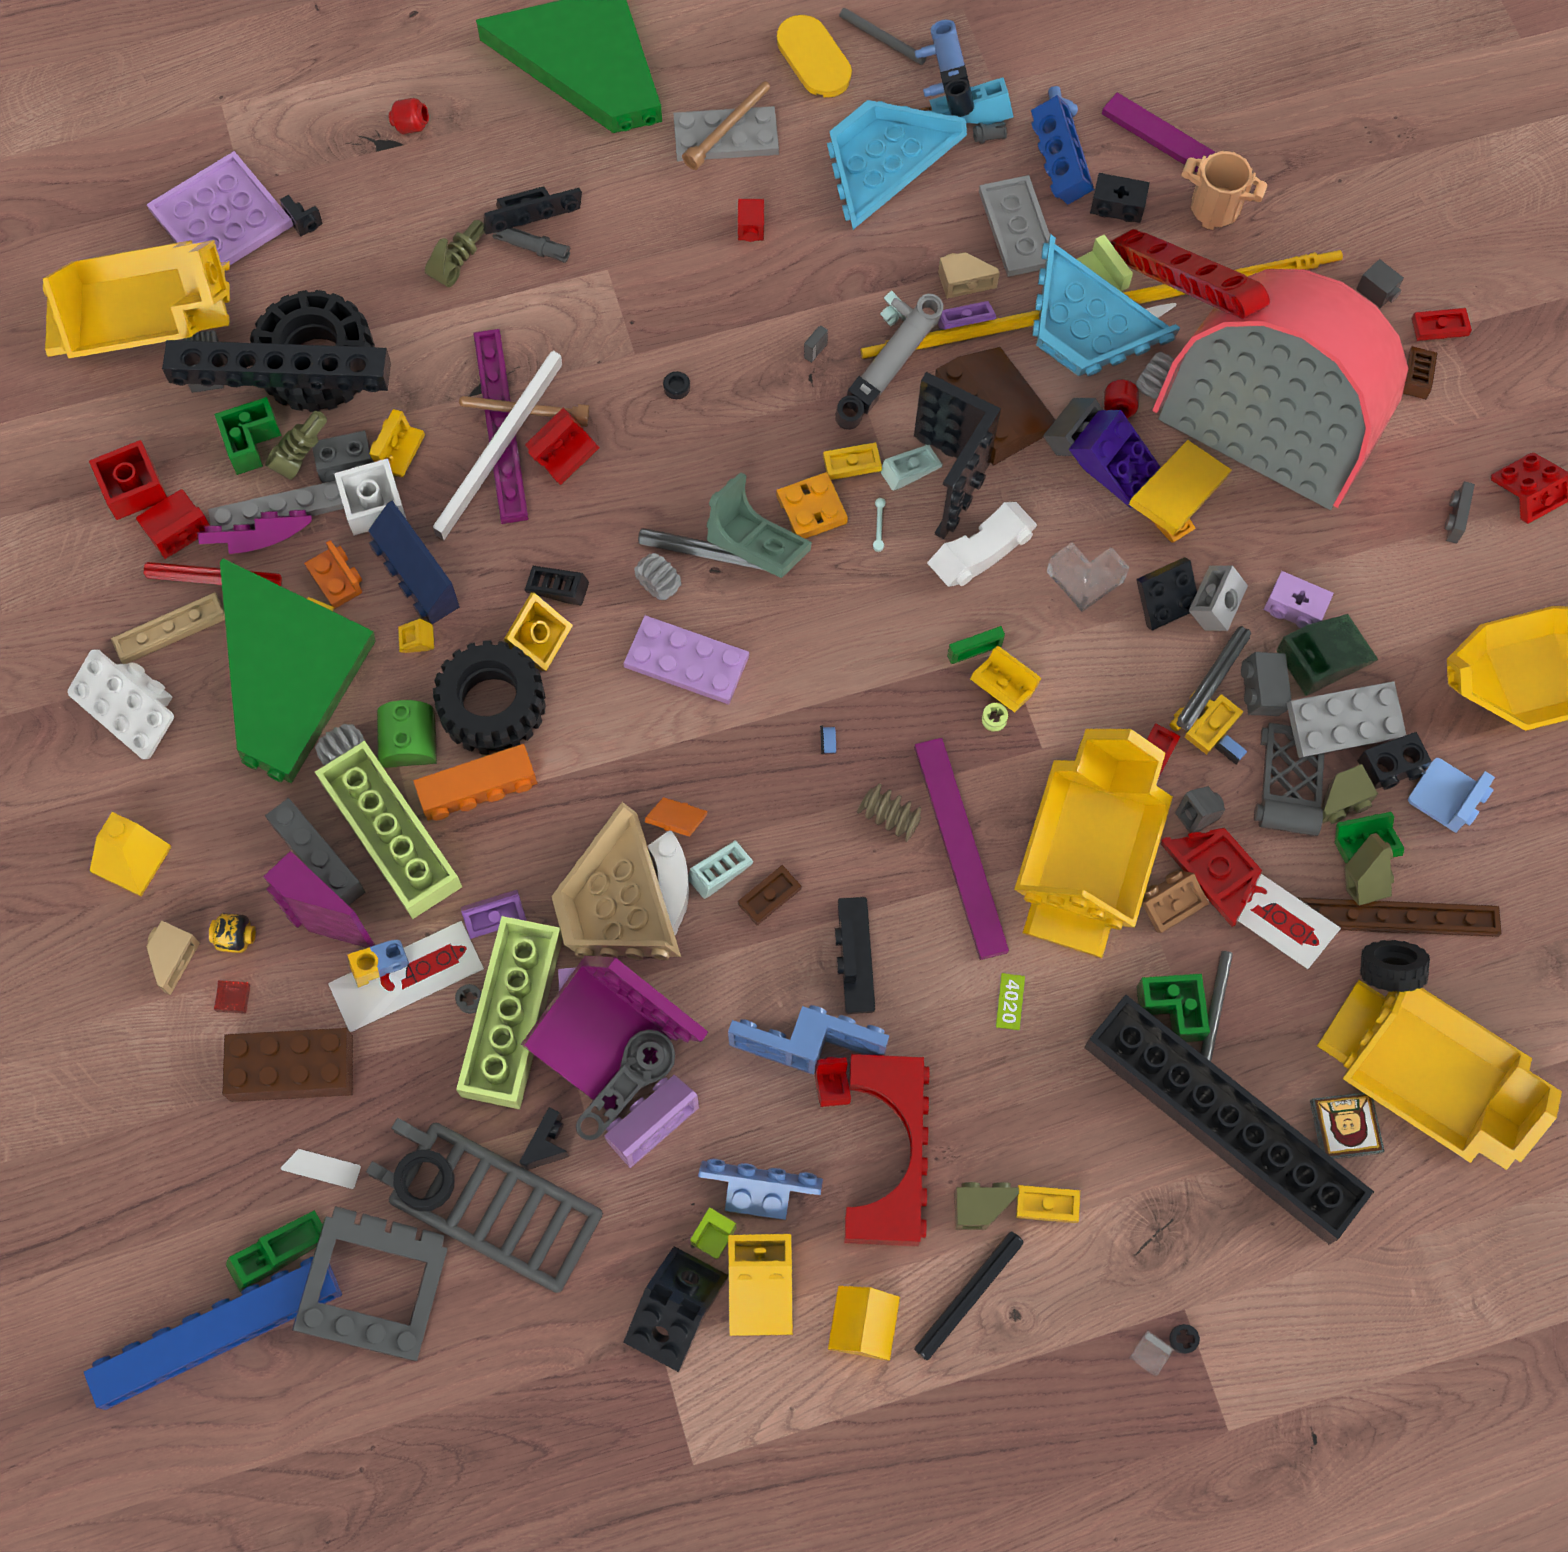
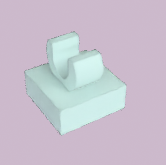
M892 290L884 297L889 306L880 313L890 327L897 322L899 317L903 321L906 319L904 315L891 305L894 298L900 300Z

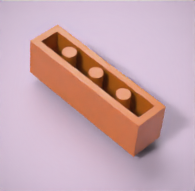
M524 744L413 780L427 821L445 819L449 816V813L458 810H472L479 803L485 801L495 802L504 798L506 794L515 791L517 793L525 792L537 784Z

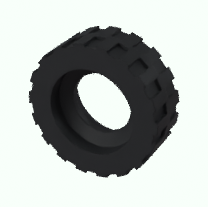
M1380 940L1379 942H1372L1362 949L1360 975H1362L1363 981H1366L1368 985L1380 990L1383 989L1390 992L1415 991V989L1422 988L1428 982L1430 955L1426 953L1425 949L1406 941Z

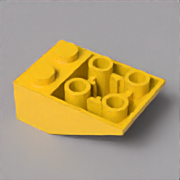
M791 1234L728 1235L730 1336L793 1335Z

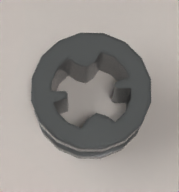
M472 984L460 987L455 995L457 1006L465 1013H476L482 992L477 986ZM469 992L474 997H477V1000L473 999L474 1004L470 1006L465 1001H462V998H467L465 994Z

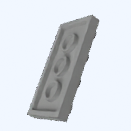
M775 106L751 108L705 154L704 160L779 155ZM735 109L673 113L677 161H683L682 154L689 147L699 146Z
M1027 175L980 185L979 194L1007 277L1038 271L1040 268L1045 269L1046 259H1041L1043 243H1048L1050 233L1030 176Z
M1395 681L1286 702L1298 758L1394 740L1406 735Z

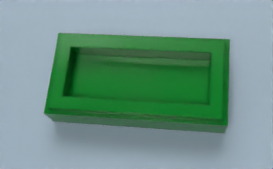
M1002 626L949 644L947 657L950 663L955 664L993 650L996 646L1002 647L1005 637Z

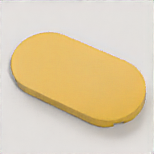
M796 15L784 20L777 31V46L806 90L816 96L820 94L828 98L838 96L846 91L851 81V65L824 25L816 18L807 15Z

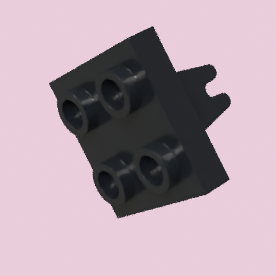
M1181 558L1136 579L1146 625L1152 631L1190 614L1189 609L1197 594L1191 560L1188 558Z

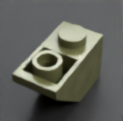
M1362 764L1336 774L1328 786L1321 807L1323 809L1322 824L1328 821L1331 824L1337 823L1346 818L1347 813L1354 810L1356 813H1361L1372 807L1371 803L1378 793Z
M1377 833L1371 834L1345 866L1346 891L1359 906L1392 896L1391 884L1394 883V876L1390 860L1393 859V851L1390 844L1384 842Z
M977 1182L962 1183L961 1187H957L954 1192L955 1230H986L1016 1199L1019 1194V1188L1011 1187V1183L1007 1182L993 1183L992 1187H980V1183Z

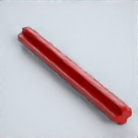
M147 562L144 565L143 573L148 579L222 585L220 568ZM251 571L282 586V577L279 573Z

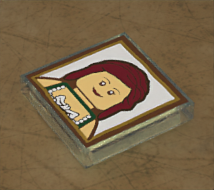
M1365 1093L1310 1100L1319 1148L1331 1158L1342 1159L1376 1155L1385 1152L1374 1100Z

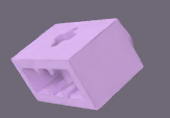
M1281 571L1263 610L1269 612L1275 618L1293 622L1303 630L1315 632L1324 617L1334 593Z

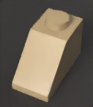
M966 252L960 254L952 253L940 258L938 274L947 299L997 288L999 279L998 268Z
M161 921L159 926L155 927L149 934L146 947L157 985L165 993L171 995L200 942L192 934Z

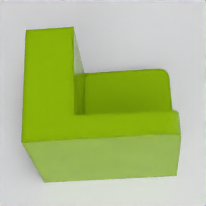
M709 1207L690 1239L691 1245L718 1259L728 1243V1235H733L736 1230V1223Z

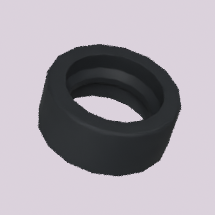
M430 1149L416 1150L407 1154L398 1163L394 1172L393 1186L397 1196L409 1208L417 1211H432L441 1207L450 1198L454 1189L455 1175L449 1162L440 1153ZM421 1162H429L440 1169L442 1185L434 1196L420 1199L414 1197L408 1191L406 1176L414 1165Z

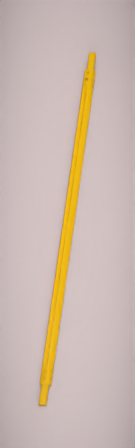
M1341 250L1318 255L1314 252L1309 255L1305 254L1299 257L1295 256L1289 259L1235 269V271L1248 277L1265 269L1309 270L1318 268L1322 264L1341 261L1343 254ZM1165 284L1123 292L1138 304L1185 295V293ZM1036 310L929 332L916 350L1033 326L1034 320H1039L1040 311ZM886 340L885 344L861 348L862 359L877 356L889 340Z

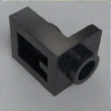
M289 195L280 199L282 209L292 219L293 227L300 237L308 232L315 231L323 224L320 212L316 206L305 211L299 202L295 203Z

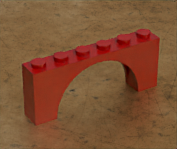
M851 1054L850 1091H858L874 1096L887 1104L898 1115L909 1137L910 1162L905 1176L888 1195L871 1204L846 1207L844 1243L919 1246L921 1238H926L927 1220L921 1219V1207L927 1206V1188H922V1176H927L928 1157H922V1145H928V1127H923V1115H928L929 1097L923 1096L924 1085H929L930 1069L924 1066V1057Z

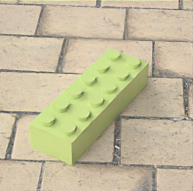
M365 741L315 771L322 786L412 919L462 888L458 876Z
M501 916L456 1089L462 1098L515 1109L521 1108L534 1056L521 1043L546 1008L563 940L559 927Z

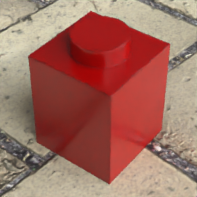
M738 199V240L748 242L764 241V199Z

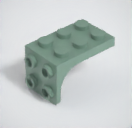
M739 473L734 479L731 478L719 492H715L710 499L709 506L711 511L706 525L708 529L707 541L782 578L811 550L812 542L757 514L746 497L745 485L747 476Z

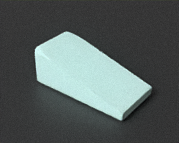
M925 445L885 459L880 473L894 491L941 468L943 464L930 445Z

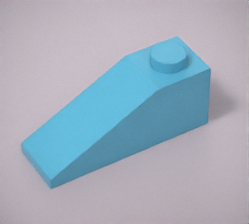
M1004 78L970 87L974 109L968 115L960 118H965L966 123H983L986 125L1013 118L1009 93ZM946 96L929 100L933 112L951 116Z

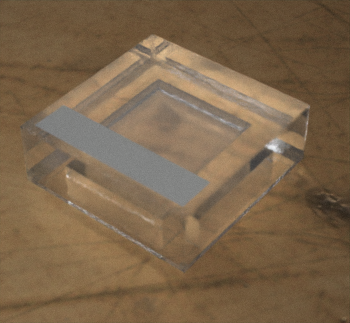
M1147 1330L1129 1358L1156 1377L1174 1349Z

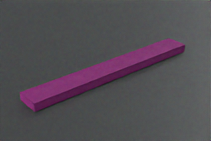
M500 329L474 332L483 398L511 402ZM485 410L489 442L510 412ZM515 435L493 467L501 524L529 520Z
M943 738L917 743L914 749L979 959L984 960L1007 954L1009 948Z

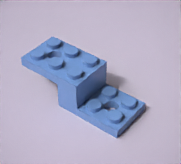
M810 1005L809 1008L802 1006L790 1040L786 1039V1035L780 1031L769 1029L766 1032L757 1029L755 1023L741 1019L740 1022L732 1020L728 1030L729 1046L813 1075L825 1042L864 1055H885L889 1035L884 1034L885 1031L873 1025H868L867 1028L855 1024L856 1021L847 1016L839 1015L836 1018L827 1015L825 1009Z

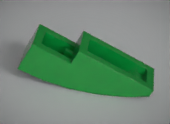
M315 1210L260 1237L257 1243L228 1257L226 1267L240 1292L274 1274L317 1246L323 1224Z

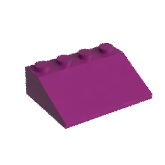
M291 851L263 876L269 884L266 890L279 905V908L286 914V918L295 927L299 928L302 925L309 932L365 948L375 946L354 910Z

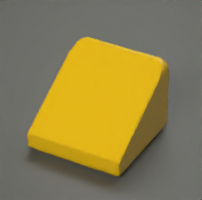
M417 619L398 626L399 652L410 653L434 649V631L431 623Z

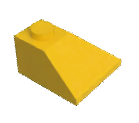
M112 812L96 837L90 872L142 897L172 846L139 824Z

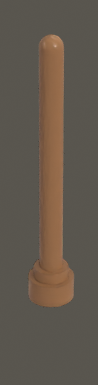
M767 81L762 82L699 146L689 147L682 154L684 163L690 169L697 170L704 163L705 154L769 91L770 84Z
M462 396L459 399V404L462 407L510 412L517 403ZM578 404V407L573 406L572 409L565 408L581 426H588L589 405ZM535 405L529 415L554 417L562 408Z

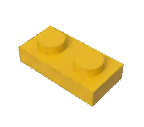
M876 442L823 452L826 472L831 480L882 471Z
M1018 1185L1019 1194L1016 1201V1218L1068 1223L1079 1222L1080 1190Z

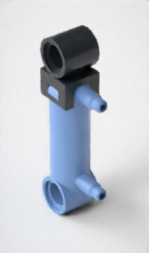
M947 19L940 20L931 27L934 44L915 50L917 59L936 54L942 83L931 85L923 89L925 97L945 93L950 114L962 117L973 111V96L955 23Z

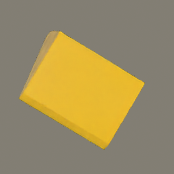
M530 593L506 634L504 642L508 643L511 650L515 646L523 650L524 657L529 656L534 661L535 668L547 671L573 625L538 595Z
M838 1286L828 1350L890 1361L900 1297L871 1287Z

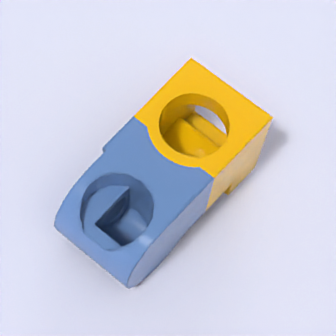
M400 940L387 941L347 954L349 966L358 988L369 984V981L382 977L387 973L399 971L409 964Z

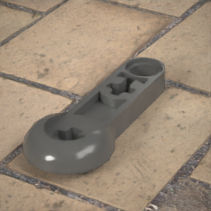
M646 1030L637 1033L629 1040L624 1050L620 1070L576 1122L575 1128L581 1138L585 1140L597 1139L640 1088L662 1079L670 1072L675 1061V1050L672 1042L666 1035L659 1031ZM646 1047L648 1051L651 1050V1047L657 1051L655 1053L657 1061L652 1064V1061H649V1064L643 1062L645 1055L642 1051ZM615 1095L617 1097L615 1104L618 1107L615 1110L609 1108L603 1114L608 1117V1120L604 1123L601 1117L591 1112V1110L596 1106L597 1110L600 1111L605 1104L602 1100L603 1096L611 1097ZM588 1117L596 1119L599 1125L597 1132L590 1136L585 1135L581 1130L582 1121Z

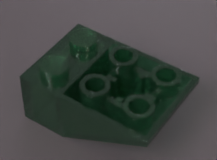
M1348 614L1306 625L1284 636L1276 650L1277 653L1286 654L1287 668L1305 696L1378 660Z

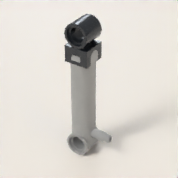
M929 293L919 298L914 309L897 298L893 299L891 305L904 315L906 319L861 377L858 376L848 389L847 395L839 401L835 420L841 428L851 430L860 424L863 413H869L884 389L930 330L938 324L943 312V302L939 296ZM923 308H931L935 313L928 315L924 313ZM847 408L852 409L856 412V415L848 417L843 413V410Z

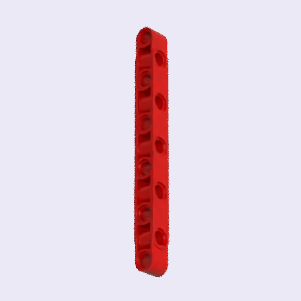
M1132 229L1110 241L1131 269L1228 314L1244 319L1270 304L1268 292L1260 282L1148 233Z

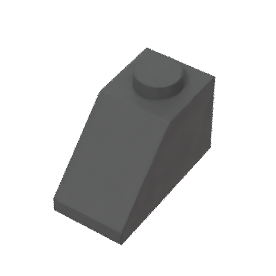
M1207 786L1187 792L1175 814L1189 833H1195L1219 820L1226 809L1220 795L1216 792L1213 793L1210 787Z

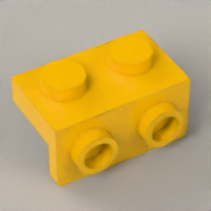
M393 409L389 417L383 422L382 430L377 440L372 443L369 454L374 462L388 458L393 475L403 477L424 439L425 433L423 430L410 427L404 413Z
M996 646L989 658L973 672L970 680L1015 713L1032 697L1041 681V677L1000 646Z

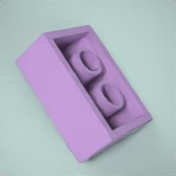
M675 1075L669 1080L666 1077L661 1079L653 1087V1094L646 1100L643 1097L638 1099L630 1107L631 1113L623 1120L620 1117L615 1119L606 1128L608 1133L604 1136L607 1143L629 1168L634 1166L699 1109L697 1094Z

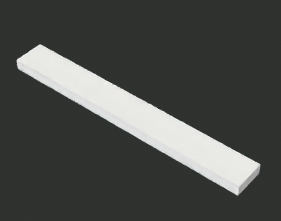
M555 351L550 352L433 525L435 535L440 539H446L561 368L562 359L560 354Z

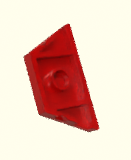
M1225 828L1213 829L1207 833H1189L1188 837L1177 839L1163 838L1161 840L1163 848L1183 871L1194 873L1206 898L1231 927H1234L1262 874V869Z

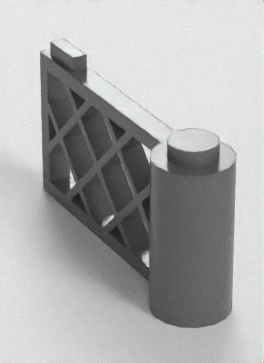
M1269 723L1267 728L1263 727L1261 730L1260 745L1266 746L1262 803L1256 804L1254 821H1258L1259 827L1318 836L1323 821L1321 804L1325 753L1317 754V759L1312 755L1294 762L1285 752L1295 745L1292 727ZM1274 733L1285 734L1291 742L1281 748L1274 740ZM1278 756L1289 766L1281 773L1272 765V760ZM1307 760L1316 768V773L1310 777L1299 767ZM1292 770L1303 781L1294 788L1284 778ZM1276 781L1287 790V793L1283 796L1270 794V786ZM1307 785L1314 793V801L1303 799L1297 791Z

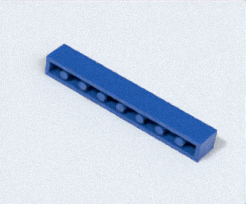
M313 1257L300 1263L301 1267L290 1273L288 1270L276 1273L271 1277V1282L261 1287L259 1284H255L241 1291L242 1296L230 1301V1298H226L216 1302L211 1306L213 1310L201 1315L198 1312L182 1319L183 1324L173 1329L165 1327L152 1334L153 1339L142 1344L140 1341L131 1343L122 1348L123 1353L113 1358L105 1356L94 1361L92 1368L84 1371V1375L96 1408L107 1410L295 1319ZM330 1263L318 1300L319 1303L323 1304L342 1296Z

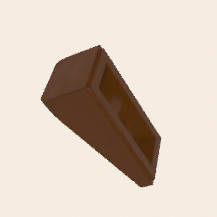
M1411 346L1407 360L1408 373L1403 394L1425 400L1428 398L1434 380L1437 352ZM1416 356H1419V357L1427 358V359H1429V361L1423 360V359H1419V358H1415V357H1416ZM1414 363L1428 366V368L1414 365ZM1413 370L1426 373V375L1413 372ZM1412 378L1420 379V380H1423V381H1425V382H1420V381L1412 380Z

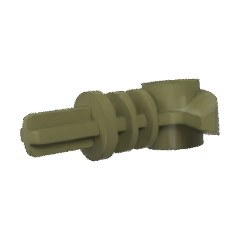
M474 220L463 234L457 232L453 236V242L449 244L446 238L440 239L426 263L425 274L446 287L453 286L460 275V268L463 266L464 261H467L469 255H473L477 251L475 243L485 233L483 222Z
M314 411L304 424H296L292 430L283 436L279 444L271 450L266 459L265 466L289 480L293 479L302 465V459L310 451L311 447H315L318 443L317 434L326 424L327 417L321 411Z

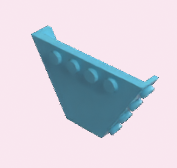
M867 100L830 130L831 142L827 143L830 159H836V163H832L835 179H841V184H837L840 200H846V205H842L845 221L851 220L854 230L967 136L966 119L956 115L949 116L929 110L923 111L912 109L908 106L887 104L883 101Z
M1050 234L1048 243H1043L1041 259H1046L1045 269L1040 268L1038 284L1043 285L1042 294H1037L1035 310L1040 311L1039 320H1034L1032 336H1037L1036 346L1077 376L1087 374V376L1094 375L1102 370V366L1110 363L1112 366L1118 365L1127 359L1126 356L1133 353L1136 356L1142 355L1151 349L1150 346L1160 343L1161 346L1166 345L1176 339L1175 336L1180 329L1178 325L1174 324L1169 327L1055 244L1056 237Z

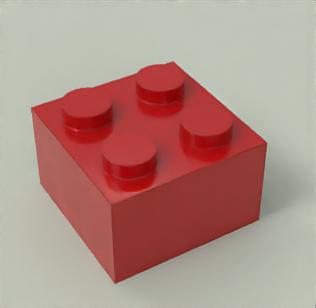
M141 440L89 460L106 504L116 520L154 506L167 498L151 457Z

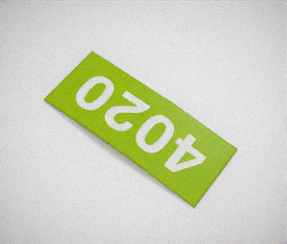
M1001 974L996 1027L1020 1030L1025 976Z

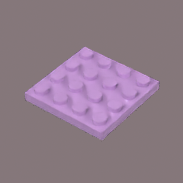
M235 151L147 204L149 211L175 243L192 240V243L214 240L220 262L230 261V265L294 226L292 219Z

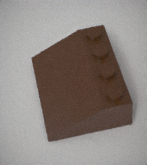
M1001 347L959 356L940 366L935 371L936 377L1001 408L990 461L993 466L1044 438L1043 435L1056 420Z

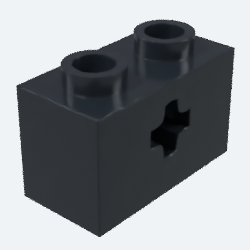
M1098 173L1090 214L1121 219L1126 222L1141 223L1150 182Z

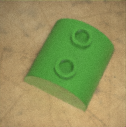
M399 700L383 704L377 709L378 761L383 768L437 764L435 710L431 705L415 700Z

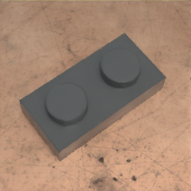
M1464 481L1458 491L1454 490L1449 506H1452L1453 510L1452 514L1449 513L1444 527L1445 530H1448L1446 541L1457 544L1466 530L1475 486L1473 483Z

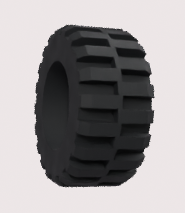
M492 640L483 641V645L476 646L474 642L467 645V650L461 652L458 649L452 653L454 659L451 661L447 659L441 665L443 673H437L434 680L436 687L433 688L434 705L442 727L446 733H449L451 739L456 744L462 742L464 749L472 752L475 748H478L480 754L486 755L489 754V750H495L497 753L509 746H518L523 738L528 741L533 736L532 728L538 729L541 725V715L545 714L546 709L545 691L539 670L535 668L534 661L529 656L524 657L523 650L515 646L511 650L508 643L499 641L498 645H493ZM486 680H502L510 683L516 689V696L511 705L496 715L479 716L466 710L463 704L467 693L475 685Z

